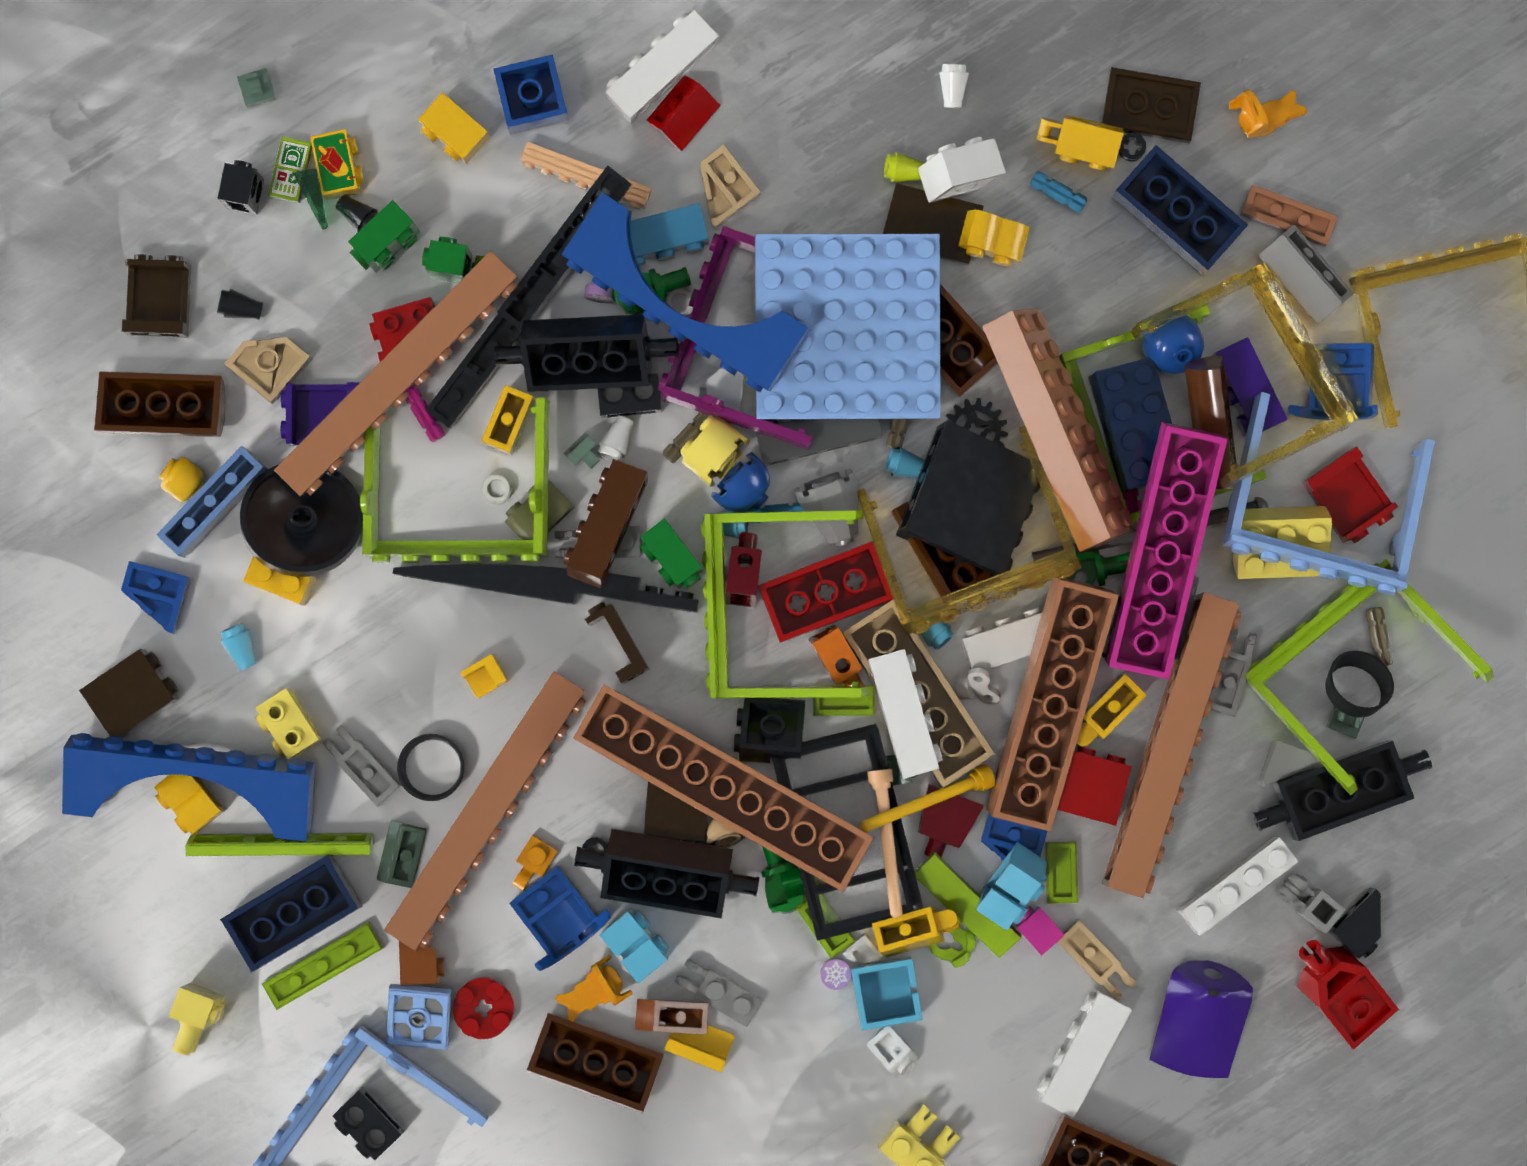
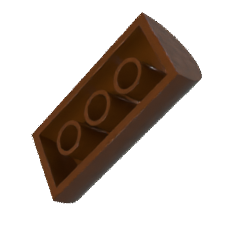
M940 284V375L961 397L989 373L998 362L985 332Z
M1216 355L1196 359L1184 366L1192 428L1221 434L1228 439L1216 490L1235 488L1238 468L1224 356Z
M99 371L94 427L96 433L197 437L221 436L225 419V387L222 376Z
M908 502L891 511L898 525L901 523ZM912 537L907 540L952 617L957 616L1005 587L1000 578L993 581L989 580L991 574L917 538Z
M548 1013L526 1072L643 1114L664 1054Z
M1063 1114L1049 1137L1039 1166L1178 1165Z

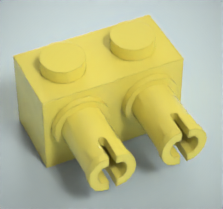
M192 983L179 987L169 1014L170 1018L178 1020L181 1024L172 1048L173 1051L189 1056L190 1052L194 1053L196 1051L203 1030L214 1025L216 1021H221L226 1009V1004L222 1003L225 995Z
M923 1104L906 1125L897 1122L879 1142L878 1147L898 1166H946L943 1157L961 1137L955 1131L953 1132L951 1127L946 1125L930 1145H924L920 1137L938 1116L932 1111L928 1114L930 1110Z

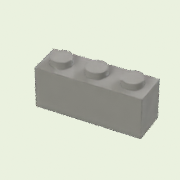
M1295 225L1290 227L1258 255L1266 269L1275 274L1282 282L1284 289L1296 298L1303 306L1304 312L1310 318H1313L1317 324L1354 294Z

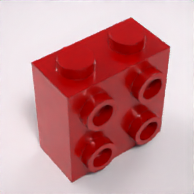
M431 297L372 314L374 322L369 323L374 341L379 340L382 351L378 352L380 362L435 307Z
M1078 746L1077 751H1074L1057 810L1116 826L1132 766L1125 764L1126 758L1108 754L1107 759L1095 756L1096 750Z

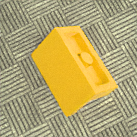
M707 1024L706 1034L670 1033L664 1050L722 1073L726 1058L734 1041V1035Z

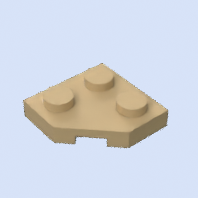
M287 337L268 340H248L241 343L224 365L273 404L281 395V390L286 389V383L292 382L311 357Z

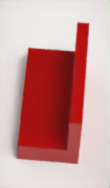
M684 75L646 121L652 128L664 134L680 151H683L721 105L700 83Z

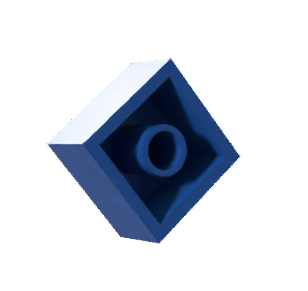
M553 54L493 69L510 134L569 120Z

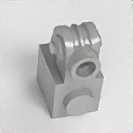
M1291 873L1288 876V880L1284 881V885L1278 888L1281 892L1280 895L1284 897L1283 900L1286 903L1291 902L1300 907L1297 913L1320 932L1327 934L1346 909L1323 890L1316 888L1312 891L1308 888L1309 885L1306 883L1307 879L1304 876Z

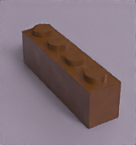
M613 459L610 468L605 467L599 479V484L602 485L598 495L593 493L588 503L587 510L590 511L586 521L581 520L575 535L578 538L574 548L569 547L565 555L564 564L567 568V576L602 589L647 486V471Z

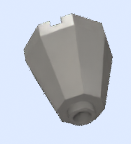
M851 469L845 470L846 476L840 477L839 472H834L808 481L804 484V491L797 487L794 489V493L798 503L804 511L858 510L857 481ZM847 520L813 521L829 544L836 543L837 547L853 542V536L858 534V520H855V524H847Z

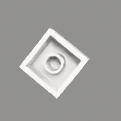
M982 137L970 139L965 142V146L956 147L955 143L940 147L938 149L939 153L926 157L927 162L918 168L929 203L981 190L1006 173L995 138L983 141Z

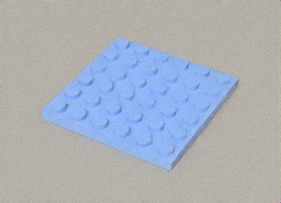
M755 234V323L784 311L811 329L772 390L767 391L763 388L761 393L756 391L757 419H940V234Z

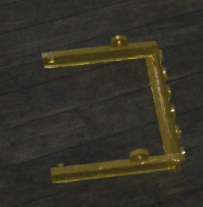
M1522 232L1504 236L1505 242L1493 244L1492 239L1474 243L1475 249L1464 251L1463 246L1445 250L1446 256L1434 258L1433 253L1415 257V263L1405 265L1404 260L1390 262L1386 264L1387 269L1375 272L1374 266L1356 270L1357 276L1349 279L1354 292L1365 343L1374 344L1373 380L1385 429L1398 426L1396 417L1401 415L1400 410L1395 411L1378 339V335L1381 334L1380 322L1377 313H1372L1367 290L1522 255L1527 277V237L1523 238Z
M1265 263L1244 273L1233 275L1206 291L1138 322L1130 331L1133 337L1137 339L1149 332L1156 331L1159 327L1178 317L1185 316L1249 285L1331 422H1321L1308 430L1303 436L1241 467L1237 463L1230 467L1232 471L1219 481L1223 489L1339 431L1347 429L1358 419L1353 404L1344 396L1337 378L1329 371L1324 363L1322 353L1319 349L1315 348L1308 336L1307 328L1297 318L1290 300L1283 295L1277 285L1275 275L1268 270Z
M1025 426L1019 428L1024 441L1020 445L1022 450H1027L1064 547V550L909 609L906 603V594L897 577L874 509L878 508L876 501L871 502L865 488L857 491L858 499L893 596L901 624L908 635L911 633H923L930 626L940 622H952L959 615L969 611H981L989 603L997 600L1005 601L1012 599L1018 592L1028 588L1038 589L1049 580L1057 577H1069L1076 570L1082 568L1050 482Z

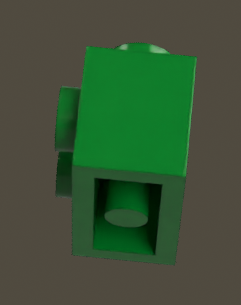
M439 237L438 241L430 240L429 248H424L422 266H425V270L432 279L459 283L470 272L472 253L467 245L458 244L457 239Z

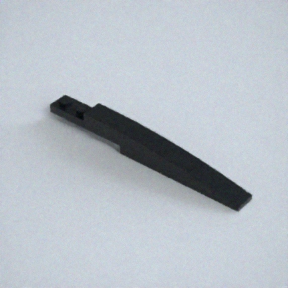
M607 165L518 283L517 288L499 308L496 317L425 411L449 429L454 426L485 383L490 381L500 366L495 365L494 347L516 346L519 342L523 321L535 320L572 270L566 265L569 259L564 257L562 253L601 192L620 203L632 186L628 180Z
M451 564L395 567L392 574L397 576L571 605L576 604L577 593L697 613L699 600L693 599L694 593L676 590L675 596L663 594L664 588L647 585L645 591L640 590L641 578L608 573L603 587L600 589L567 576V568Z

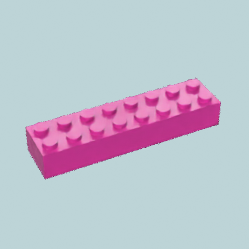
M1161 422L1105 656V661L1109 667L1164 679L1170 678L1228 440L1221 434Z

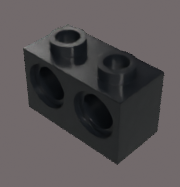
M234 160V164L224 163L217 199L227 209L257 215L264 178L257 172V169L252 168V164L249 162Z
M651 371L649 385L653 388V393L647 399H641L636 395L637 387H620L623 391L621 399L611 402L606 399V392L609 388H599L598 398L601 418L617 417L618 415L631 416L662 413L660 390H658V373H652Z
M363 1087L332 1116L336 1120L334 1122L335 1127L344 1136L350 1134L357 1142L355 1145L356 1149L365 1158L371 1157L374 1161L405 1132ZM351 1107H358L362 1110L364 1117L361 1122H353L349 1118L348 1111ZM378 1129L383 1132L385 1136L383 1144L376 1145L370 1140L369 1134L371 1130Z

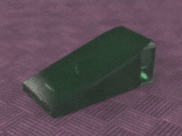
M310 168L293 171L292 174L317 223L322 230L327 229L328 224L317 169Z

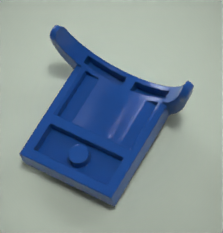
M1311 344L1309 407L1290 405L1288 413L1301 418L1323 421H1359L1376 417L1378 415V405H1372L1374 344Z
M559 866L555 867L509 903L548 954L535 963L538 971L549 968L572 953L595 935L611 918V913L608 909L603 910L597 916Z

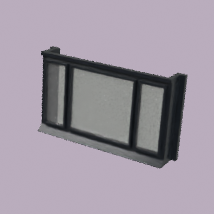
M876 724L802 742L801 759L771 757L778 783L861 829L860 823L863 820L878 814L876 789L872 790V784L868 782L867 772L889 768L879 728H877ZM890 781L891 788H888L890 809L897 807L898 804L892 781ZM900 818L892 822L902 914L923 909L924 907ZM880 827L866 832L875 837L845 892L838 890L799 867L817 941L873 927L872 923L892 918Z

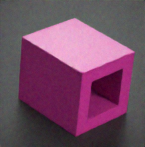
M1029 906L1026 908L1028 910L1025 916L1015 927L1042 956L1065 935L1041 907L1037 906L1033 910Z

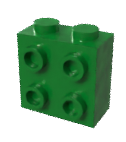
M392 200L348 241L353 247L349 253L365 270L371 267L376 273L380 269L385 271L396 261L394 256L402 248L408 250L417 242L418 237L416 235L420 231L410 217Z
M665 518L640 536L644 543L639 547L651 563L654 560L659 562L662 568L658 572L669 587L675 584L678 589L683 585L686 589H689L701 580L699 573L703 571L702 567Z

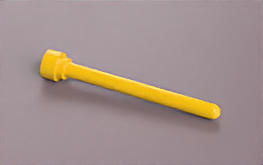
M986 764L976 767L969 774L968 778L867 818L860 823V828L864 832H869L971 789L985 791L995 786L994 774Z

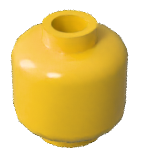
M180 457L177 460L172 458L159 475V478L162 480L161 488L180 502H185L190 497H193L205 484L202 482L205 475L204 470L186 457Z

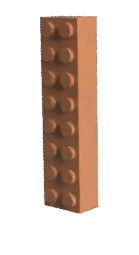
M1038 308L1013 310L983 325V330L1079 552L1106 545L1134 532L1132 516L1124 508L1119 497L1121 495L1120 488L1109 474L1107 458L1100 452L1096 444V433L1093 427L1086 421L1083 414V403L1073 391L1071 375L1060 361V351L1055 341L1050 338L1045 316L1039 312Z
M1053 575L995 776V786L991 790L986 810L992 817L1051 832L1119 595L1114 591Z

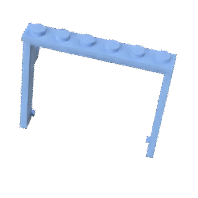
M1261 392L1255 396L1236 485L1229 500L1228 509L1230 512L1222 545L1231 547V551L1236 554L1249 555V553L1260 555V559L1265 562L1278 563L1282 561L1289 563V567L1294 570L1308 571V569L1318 571V575L1323 578L1337 579V577L1347 579L1348 584L1352 586L1366 587V585L1376 587L1377 592L1385 595H1395V593L1406 589L1408 585L1406 578L1435 441L1426 438L1418 443L1417 450H1412L1411 456L1415 457L1401 528L1399 532L1394 534L1390 543L1389 553L1395 557L1392 570L1241 529L1270 394Z
M361 1025L358 1031L353 1028L349 1031L342 1041L346 1048L340 1056L335 1053L331 1056L323 1067L328 1071L322 1081L317 1078L313 1081L305 1092L310 1096L304 1106L297 1103L287 1117L291 1124L286 1131L279 1128L269 1142L273 1149L267 1157L261 1153L253 1166H279L366 1045L386 1058V1062L402 1074L407 1073L469 1118L467 1123L471 1126L475 1122L483 1127L488 1116L367 1030L365 1026Z

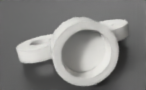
M973 668L969 670L968 675H959L957 678L956 691L961 700L974 699L975 696H978V699L983 703L996 704L1000 701L1001 693L989 684L991 675L985 669Z

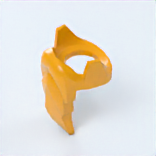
M1247 89L1228 102L1230 110L1242 109L1239 115V124L1248 138L1268 136L1276 128L1286 125L1287 121L1307 114L1306 107L1296 103L1297 94L1294 90L1277 101L1271 100L1261 105L1255 94L1250 89Z
M611 955L590 966L592 971L586 975L585 980L575 985L574 990L555 997L557 1003L568 1008V1020L574 1022L582 1011L586 1009L591 1010L600 1003L604 1005L612 1002L615 1006L633 994L632 990L620 994L623 988L621 978L617 975L614 968L603 966L612 958Z

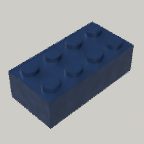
M1157 145L1153 147L1112 195L1115 200L1203 276L1248 226L1245 221Z
M1151 357L1096 371L1088 377L1121 493L1146 487L1161 422L1172 424L1157 367Z
M326 855L220 920L250 971L254 972L363 906L333 855Z

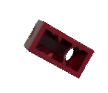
M740 533L738 546L731 547L725 594L726 604L752 608L756 606L762 550L756 549L758 539L756 534ZM746 563V564H749L750 566H749V567H742V566H740V564Z
M928 784L925 795L940 788ZM957 795L922 809L918 833L930 837L924 855L930 856L933 852H936L942 858L947 844L960 848L984 805Z

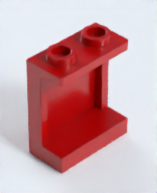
M1357 446L1302 482L1316 505L1327 508L1332 517V528L1341 541L1345 543L1352 540L1354 544L1370 534L1367 528L1374 523H1377L1380 527L1394 517L1392 511L1398 508L1395 502L1392 503L1362 461L1361 458L1364 456Z

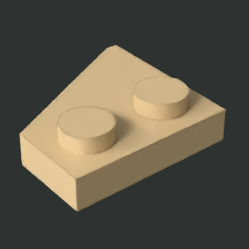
M724 144L700 162L711 225L714 229L761 194Z

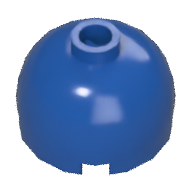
M1162 313L1154 318L1144 330L1142 352L1146 358L1151 357L1157 369L1162 373H1184L1185 364L1200 359L1202 356L1204 336L1194 319L1185 313Z
M753 452L746 455L750 459L748 462L743 464L739 461L717 485L721 490L719 493H711V497L728 511L735 513L745 512L752 506L757 510L769 497L765 494L770 485L768 469Z

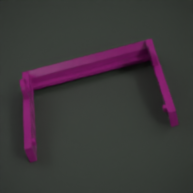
M725 226L722 227L720 235L714 234L709 247V251L713 252L710 262L704 261L699 274V278L703 279L700 290H693L689 301V306L693 307L690 319L706 323L733 246L755 253L754 236ZM687 337L684 342H680L679 357H669L668 362L673 363L669 374L663 373L658 386V390L662 391L661 401H669L709 416L712 415L715 418L720 417L729 423L809 450L812 437L804 434L805 429L799 428L797 432L728 408L718 398L709 395H703L700 398L681 391L695 353L694 347L696 343Z

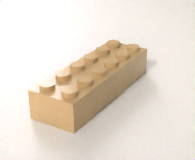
M894 599L842 632L853 653L873 683L874 680L868 659L905 649L906 655L912 654L917 672L912 673L915 685L921 684L925 696V702L920 703L923 714H930L934 731L929 732L932 744L938 743L943 761L938 762L939 769L931 771L942 788L995 754Z

